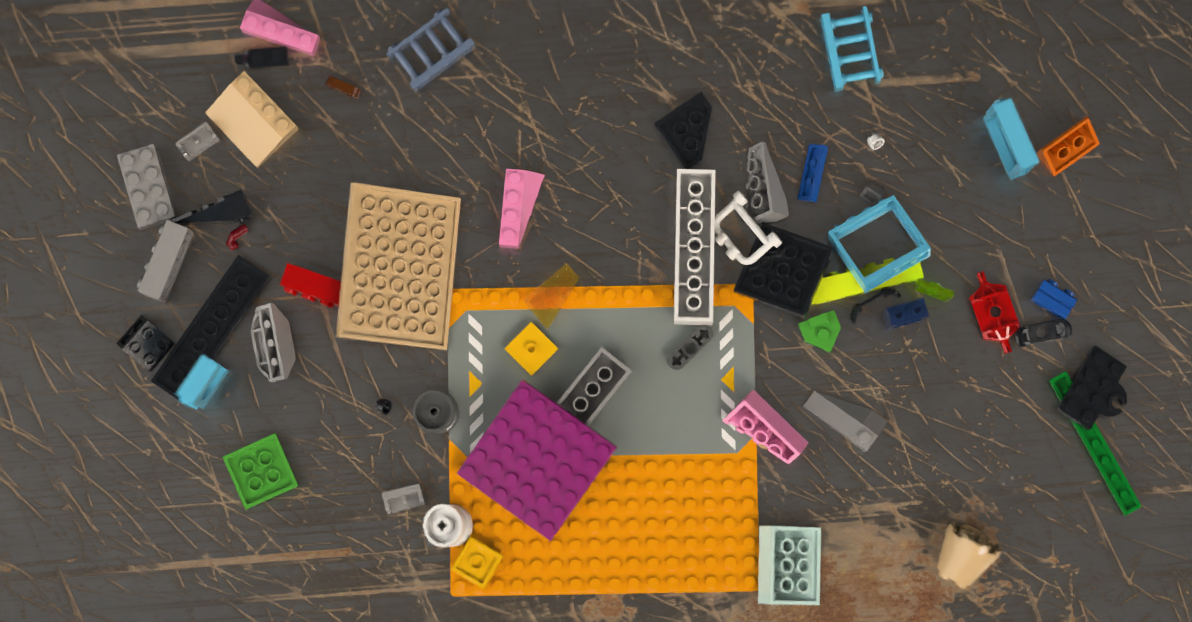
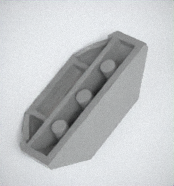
M273 303L256 307V314L250 331L257 367L268 378L270 383L287 379L296 360L289 321Z

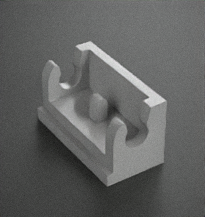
M206 121L175 144L189 162L220 141V139Z
M420 484L382 493L385 509L388 514L425 505Z

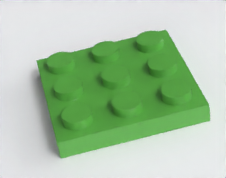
M276 433L223 456V460L245 510L299 486Z

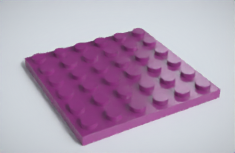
M522 379L456 474L551 541L614 453L617 446Z

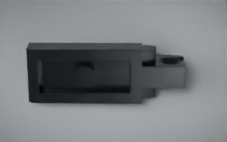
M286 46L245 50L244 54L235 55L236 65L245 64V68L250 69L288 67V49Z

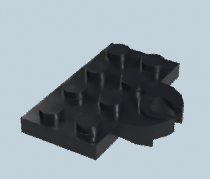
M1096 345L1093 346L1056 410L1087 431L1091 430L1098 416L1112 418L1123 411L1114 408L1112 400L1117 399L1122 406L1127 404V394L1124 387L1118 383L1127 366Z

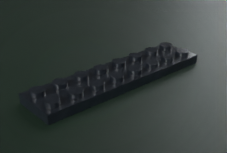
M238 255L158 369L151 382L179 400L180 396L176 393L200 357L204 355L212 360L215 358L270 276Z

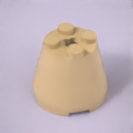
M952 520L946 529L937 564L938 575L946 580L950 578L956 582L957 586L966 589L999 557L1002 547L997 543L994 545L989 539L990 536L966 523L958 525L955 520Z

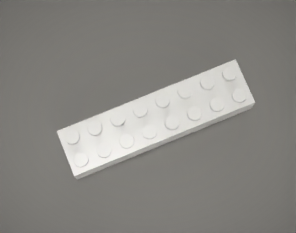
M677 169L674 324H713L715 170Z

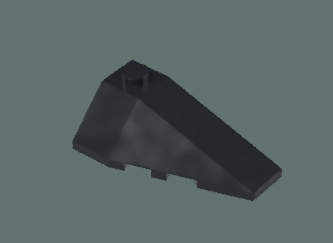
M239 190L217 199V204H205L200 208L201 211H190L172 219V222L179 225L237 222L243 224L250 221V217L254 215L246 194Z

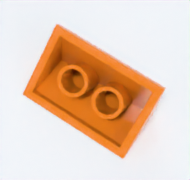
M1086 116L1040 149L1036 154L1055 177L1097 147L1100 142L1089 118Z

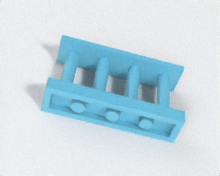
M867 6L862 8L861 15L834 19L830 18L829 13L821 15L820 19L835 92L843 90V85L846 82L874 77L875 83L879 84L881 78L884 77L882 66H878L870 25L873 19L871 11L867 10ZM864 22L866 33L840 38L833 35L832 29H835V27ZM866 40L868 42V52L846 56L837 55L836 48L839 45ZM871 59L873 70L847 75L841 74L840 66L842 64Z

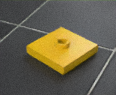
M532 322L504 348L531 376L558 350Z
M470 536L451 570L485 589L504 555Z

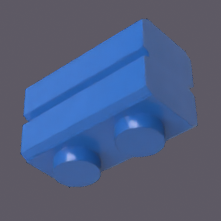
M1044 279L1032 296L1031 301L1060 319H1066L1078 299L1074 298L1075 294L1070 290L1065 289L1063 291L1058 288L1059 284L1051 279H1048V281Z

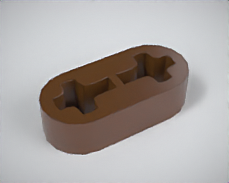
M329 76L325 83L327 87L355 99L359 98L362 91L358 87L332 76Z

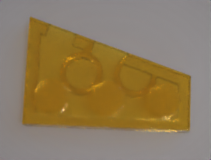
M565 264L523 300L547 330L575 287L579 277L568 264Z

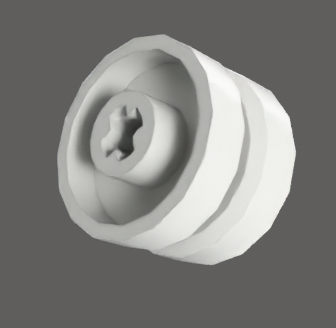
M440 504L427 512L424 518L423 529L427 539L434 545L456 547L464 544L472 534L473 522L469 512L462 506Z

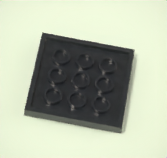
M763 223L761 230L765 235L768 236L773 231L783 243L777 248L773 246L753 264L744 265L733 291L736 294L805 318L834 252V247ZM756 237L748 257L763 245L758 237Z

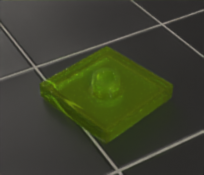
M919 278L912 287L915 291L945 302H949L955 293L941 287L936 282H927Z

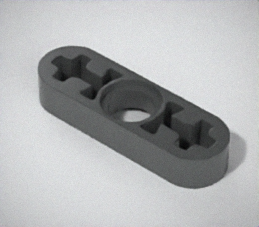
M706 325L696 329L669 356L668 364L670 368L674 370L682 369L712 339V329ZM700 330H708L709 333L707 335L709 338H702L700 340L702 345L699 346L698 342L692 339V337L695 336L697 339L701 335ZM689 342L694 343L696 346V350L693 353H688L685 350V345ZM681 349L689 358L686 360L683 357L680 360L681 365L676 364L674 366L672 365V357L678 358L681 355L678 351Z

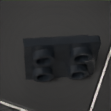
M141 314L120 338L117 345L150 372L171 349L174 342Z

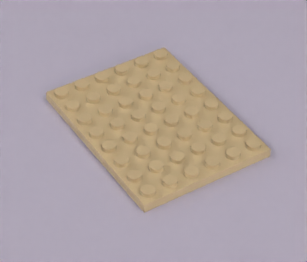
M351 183L336 337L447 350L461 198Z

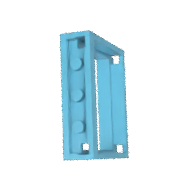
M1005 98L996 100L989 110L986 111L987 114L983 117V120L1011 181L1029 173L1039 163V160L1012 99L1005 100Z
M894 195L885 200L884 198L881 199L875 206L865 208L861 214L849 217L845 223L835 225L834 229L828 232L829 242L864 293L931 255V247ZM892 210L918 248L864 278L839 242V239Z

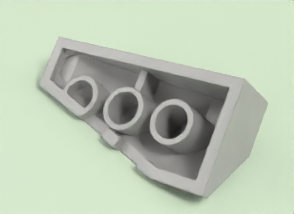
M762 141L748 150L747 172H749L748 183H745L748 202L743 206L757 225L774 223L789 216L786 196L766 143Z
M814 391L803 405L804 408L863 452L870 448L888 422L871 409Z

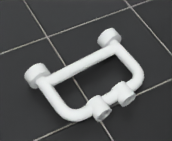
M737 190L733 194L734 199L715 216L714 232L717 236L714 240L721 247L725 245L728 248L725 253L732 261L736 258L741 264L750 265L756 262L773 246L777 248L783 242L773 231L768 236L765 235L742 207L748 200ZM734 209L763 243L750 257H744L730 240L729 236L720 228L721 220Z

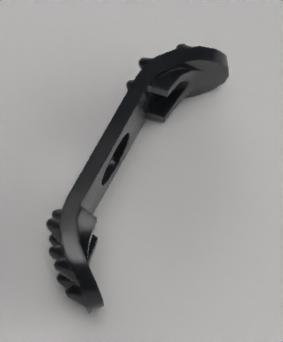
M886 287L885 289L882 288L880 293L861 304L856 303L850 314L852 324L856 323V316L862 311L861 307L882 295L885 298L888 296L900 298L901 294L895 288L892 290Z
M1065 319L1023 326L1016 332V342L1018 347L1023 348L1035 343L1068 338L1072 334V327ZM1045 327L1047 329L1046 336L1038 337L1036 335L1037 329Z

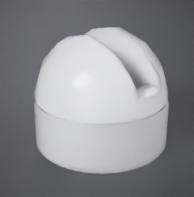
M872 133L873 135L869 136L867 141L871 149L876 150L882 147L884 139L880 134Z

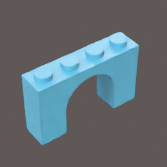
M202 355L176 393L180 396L179 401L196 410L198 407L204 409L229 370Z

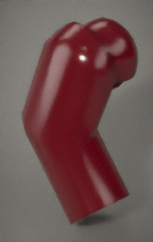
M245 224L230 232L226 240V246L231 251L239 247V244L236 242L237 239L248 232Z

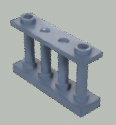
M448 8L438 10L433 15V19L401 43H395L388 48L389 52L386 53L388 58L391 60L393 57H396L411 76L412 82L409 84L414 92H417L475 48V43L472 39H463L447 19L450 15ZM440 22L457 43V48L452 52L447 50L432 30ZM424 34L428 36L442 54V59L437 63L430 59L416 41ZM409 45H411L427 66V70L422 74L416 72L401 52Z

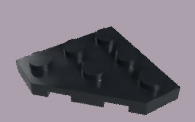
M702 92L654 123V126L684 169L692 168L701 162L712 106Z

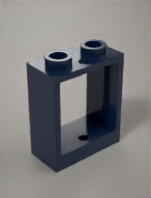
M924 298L888 307L882 312L887 331L924 321L929 317Z

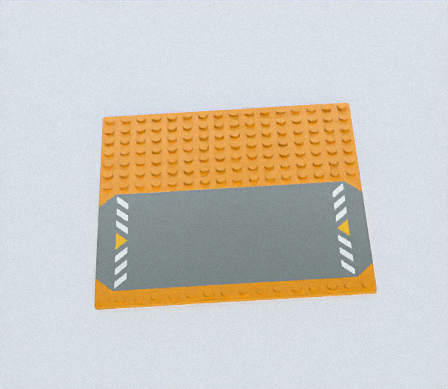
M714 284L713 324L706 325L712 329L713 337L682 369L674 370L668 364L669 356L696 329L703 326L674 324V285L453 289L448 333V394L457 402L460 414L458 422L449 431L450 504L462 506L471 515L473 529L470 536L504 555L485 589L451 570L466 542L460 546L450 547L451 595L502 596L758 591L757 443L746 433L741 434L738 432L737 428L729 423L727 425L722 421L753 389L755 390L753 299L734 293L733 290L736 284ZM530 322L558 348L532 376L504 349ZM700 330L701 335L697 339L693 336L692 339L696 340L699 346H701L700 340L702 338H709L707 335L709 333L708 330ZM689 342L685 345V350L688 353H693L696 350V346L694 343ZM603 347L632 370L631 374L589 425L593 430L616 445L617 448L550 541L456 473L522 379L557 403L595 354ZM681 349L678 351L679 353H681V355L678 358L672 357V365L674 366L676 364L680 366V360L683 357H685L686 360L689 358L682 352Z

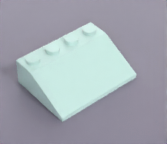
M759 526L758 604L820 605L821 528Z

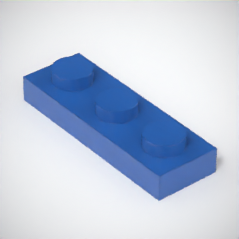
M809 144L798 200L817 202L828 146Z

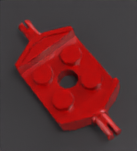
M984 271L976 273L980 287L968 299L971 301L981 329L982 339L998 341L1002 344L1004 354L1010 353L1012 349L1008 341L1010 340L1009 337L1020 328V324L1006 285L987 282ZM992 307L1000 309L999 317H993L990 314Z

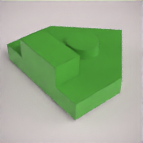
M834 310L798 324L806 343L819 347L829 353L841 329Z

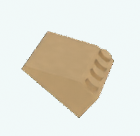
M245 71L224 90L205 112L257 168L299 130L293 121Z

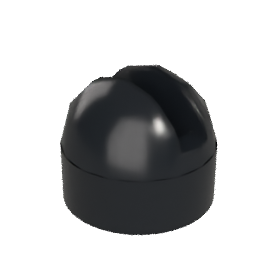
M387 399L376 401V411L387 415L391 410V401Z

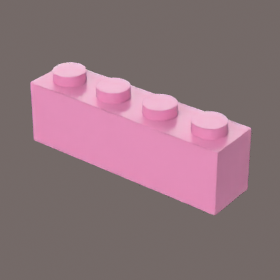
M253 0L240 26L243 33L284 47L287 46V48L313 57L320 42L319 35L309 32L262 0Z
M506 168L499 238L500 247L519 249L543 182L544 174Z
M754 389L722 420L727 425L730 423L735 426L736 430L741 434L746 433L752 437L753 441L758 445L763 444L768 448L769 452L788 464L799 456L809 443Z

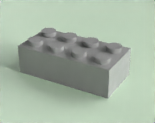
M151 144L118 154L117 158L137 227L140 230H145L163 223L165 224L167 220L172 221V219L177 218L158 148Z
M169 220L161 225L159 230L161 235L158 242L155 241L153 244L151 259L146 261L144 277H140L137 283L139 293L166 303L194 234L189 228Z
M601 347L557 404L589 426L631 374L632 370Z

